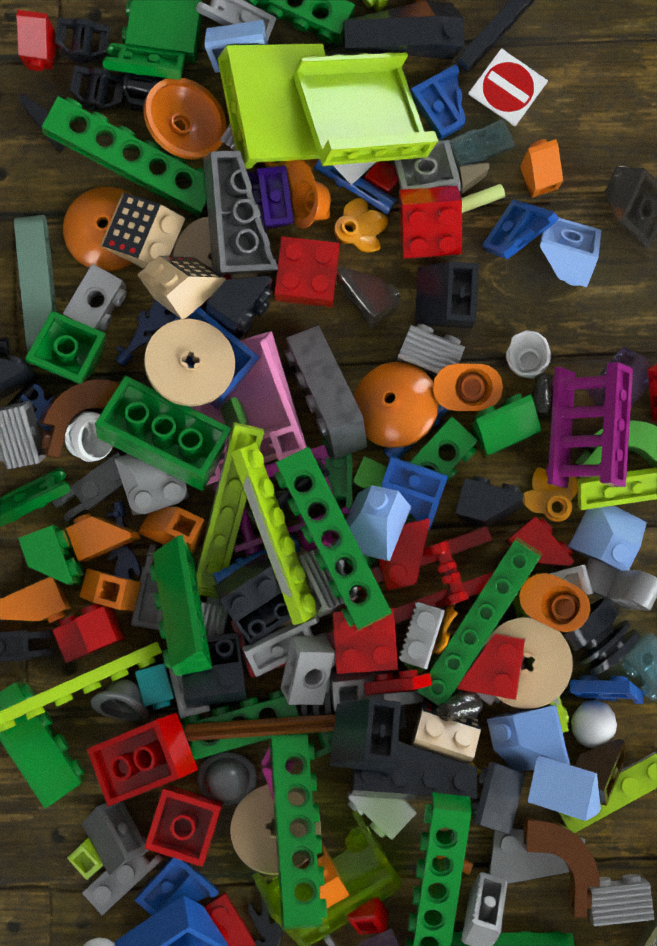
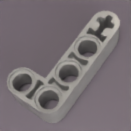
M588 559L585 566L592 587V594L601 598L607 596L613 604L624 609L651 610L657 598V577L641 570L618 571L598 560Z

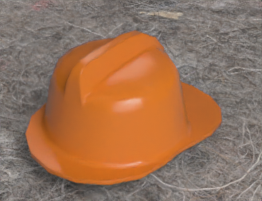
M303 160L292 161L286 170L293 218L299 228L305 229L310 227L314 221L330 218V192L324 184L315 181L307 163Z
M484 364L447 365L437 373L433 383L434 397L438 403L444 408L453 411H481L494 406L500 399L503 390L502 379L498 372L489 365Z
M547 573L535 574L528 578L521 587L519 594L520 604L525 613L534 620L557 631H575L582 627L589 617L590 601L586 593L579 587L555 575Z

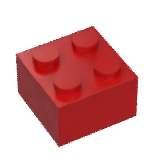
M458 186L399 190L400 243L404 259L462 254V199Z
M281 236L275 286L276 302L333 308L340 243Z
M390 608L391 615L359 631L355 625L349 627L342 611L333 612L337 674L398 670L394 608Z
M167 784L162 790L144 848L203 867L224 802Z

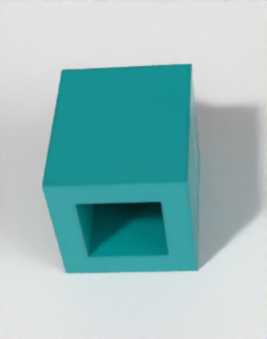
M165 663L135 671L144 706L152 705L153 710L171 705L170 699L175 698L169 669L166 668Z

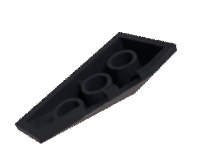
M425 0L344 20V51L378 54L407 52L408 56L453 59L464 47L463 17L453 3Z

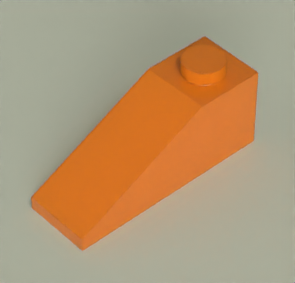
M48 577L1 598L0 620H48L49 624L65 618L64 612L72 608L60 581Z

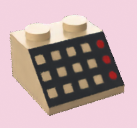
M122 193L100 246L145 269L146 265L158 256H170L185 218L160 204Z
M158 256L155 260L149 262L145 269L138 274V277L153 298L180 319H186L209 299L226 280L195 257Z
M423 696V702L420 705L410 746L469 765L474 759L481 731L480 713L448 702L442 709Z

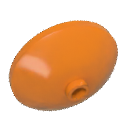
M167 78L158 82L145 99L144 119L146 126L155 141L169 153L184 159H203L208 153L216 151L223 143L220 140L226 131V118L223 109L213 94L199 83L186 78H181V80Z
M116 187L93 188L77 197L68 208L63 222L64 241L72 256L83 266L90 268L94 264L107 272H114L132 264V262L100 246L122 193L130 194L127 191ZM101 220L108 221V225L105 228L98 227Z
M390 362L374 368L360 381L354 393V399L363 416L366 438L382 447L401 448L417 442L429 432L437 418L439 403L434 397L433 381L422 369L409 363ZM389 396H395V400L392 403H386Z

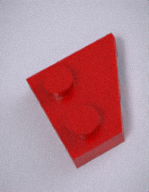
M430 518L405 523L390 561L379 559L387 591L417 583L430 527Z
M495 633L459 683L458 689L516 700L526 638Z
M417 669L400 671L399 675L394 676L393 672L375 674V680L365 682L364 688L365 695L416 690L431 686L432 682L430 673H418Z
M227 892L204 905V908L228 943V946L256 945V940Z

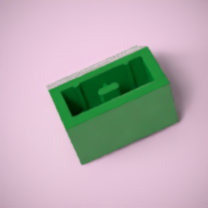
M521 393L505 400V403L501 404L502 408L495 410L494 406L478 412V415L474 417L475 421L471 424L470 428L474 437L478 440L477 443L484 458L541 432L531 394L522 398Z
M51 525L18 538L28 567L68 585L83 584L81 576H84L85 572L82 563L78 559L75 560L71 550L73 546L64 528Z

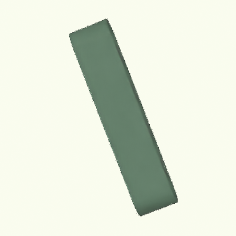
M45 215L14 219L27 352L30 351L50 312L54 311L57 313L49 231Z

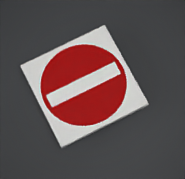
M501 48L468 95L515 127L548 80Z

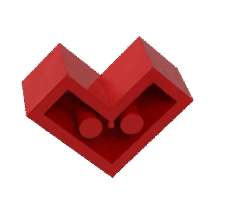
M96 603L82 609V615L77 618L75 615L58 621L60 627L53 629V633L66 663L126 639L113 608Z

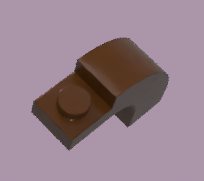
M90 380L82 384L77 383L69 386L54 396L45 407L38 422L39 424L49 426V431L45 430L40 441V448H44L42 455L59 458L66 430L71 419L85 409L103 411L120 383L110 380Z
M523 816L522 847L526 852L550 853L565 861L570 875L569 911L576 918H587V909L592 907V892L587 887H600L599 872L592 853L575 833L561 823L544 817Z

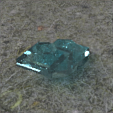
M504 118L478 131L472 129L449 141L459 167L475 164L516 147Z

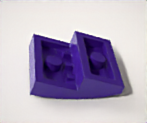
M286 166L257 169V172L247 173L252 186L251 192L255 204L258 205L261 214L260 219L263 229L268 230L294 224Z

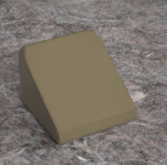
M489 163L463 165L460 167L458 172L461 182L460 195L467 192L486 177Z

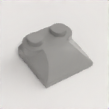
M449 139L438 141L426 158L394 160L401 190L458 186L459 191L461 190V182Z
M129 454L114 458L133 515L147 514L178 504L189 497L185 482Z

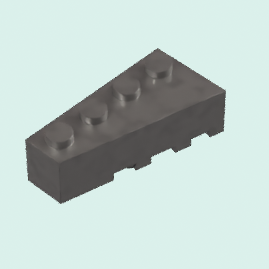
M214 151L208 153L203 157L212 269L220 275L266 273L278 270L269 247L270 242L267 233L264 232L258 205L255 204L251 192L252 186L241 152Z
M319 325L287 337L288 350L284 351L289 366H295L297 373H295L297 383L301 390L305 389L307 396L305 398L311 413L315 412L317 426L321 435L325 436L334 460L366 448L367 441L363 416Z

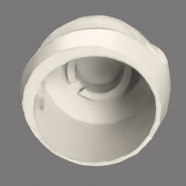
M91 411L77 413L71 419L64 437L66 448L74 456L86 462L103 459L113 448L112 445L97 438L95 422L101 414Z

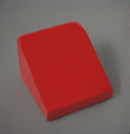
M387 161L376 162L365 176L366 181L388 195L392 193L399 183L396 167Z
M375 897L347 914V919L359 935L383 933L387 931L389 912L379 897Z

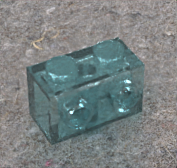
M645 633L633 646L628 655L622 659L624 663L621 665L632 678L638 677L643 683L641 690L651 701H654L655 699L657 700V638L653 633Z

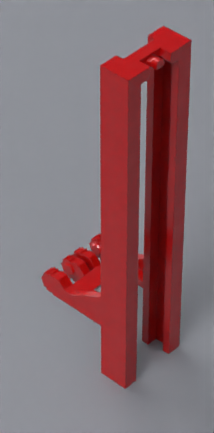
M487 526L424 549L420 567L439 560L438 572L439 574L444 573L445 577H442L441 580L443 584L447 583L449 588L394 608L395 624L412 618L411 615L414 614L413 609L416 608L415 603L417 602L440 608L469 599V596L482 592L494 571L461 583L459 571L457 572V565L451 555L491 541L492 538ZM381 566L370 569L377 583L384 580ZM233 620L231 624L234 632H238L240 648L250 677H255L242 647L247 645L244 640L245 636ZM334 631L326 635L331 647H335ZM284 663V664H282V665H280V666H278V667H276V668L282 667V666L286 665V663Z

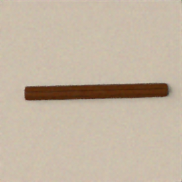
M335 714L187 724L185 726V736L187 741L328 732L334 731Z

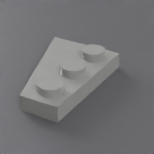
M512 827L511 835L494 831L488 874L505 879L507 884L569 872L565 861L554 854L526 852L522 847L523 829ZM579 837L585 843V839L583 837Z

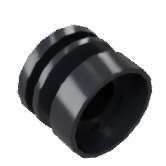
M607 596L598 599L590 605L589 617L582 627L571 632H561L571 652L583 647L586 648L579 661L583 665L591 662L587 671L592 676H596L618 664L628 655L641 636L636 630L625 633L630 627L628 620H624L616 625L612 624L618 616L619 610Z

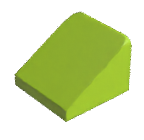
M89 837L67 857L86 880L103 866Z

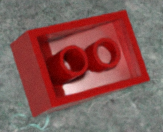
M177 712L87 749L107 806L175 781L198 770Z

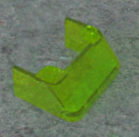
M358 810L352 812L359 827L352 829L345 840L348 850L332 859L350 896L327 908V918H322L320 927L286 929L285 931L299 946L315 944L326 935L348 923L347 914L372 898L379 897L381 901L386 899L402 885L398 872ZM257 872L252 875L270 915L282 927L278 877L268 884ZM306 886L295 888L294 894L299 901L306 902L310 900L311 892Z

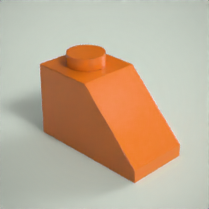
M90 514L74 519V525L66 528L78 561H91L140 539L138 532L102 517H93Z

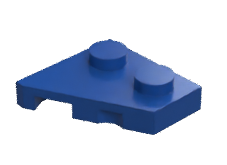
M456 64L410 90L413 101L432 130L435 131L439 140L460 130L466 123L464 109L461 106V101L463 100L462 91L458 85L457 75L459 74V68Z
M513 199L482 244V247L488 253L509 259L555 224L559 218L553 211Z
M391 456L381 486L386 489L399 491L411 506L409 513L417 521L430 518L429 531L448 475Z
M583 675L580 676V680H570V692L579 698L616 701L617 698L632 699L635 704H643L644 692L631 681H628L627 677L610 676V681L598 680L596 676Z
M170 857L137 894L135 901L148 913L154 915L183 895L197 902L208 896L211 898L219 893V888L189 862Z

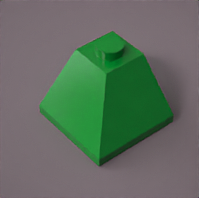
M51 311L25 361L82 384L94 373L106 350V333Z

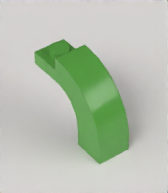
M630 421L628 450L639 454L653 468L657 467V426L642 421ZM603 429L599 430L593 435H601ZM589 447L592 451L589 452L586 449L575 463L577 465L599 464L601 462L602 447Z

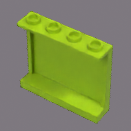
M323 44L227 45L217 58L235 150L241 152L246 169H251L257 162L320 159L293 74L301 58L308 56L326 57Z
M407 52L362 53L346 56L337 54L326 57L308 56L301 58L293 78L322 166L428 157L438 139L435 131L424 132L402 70V65L408 57Z

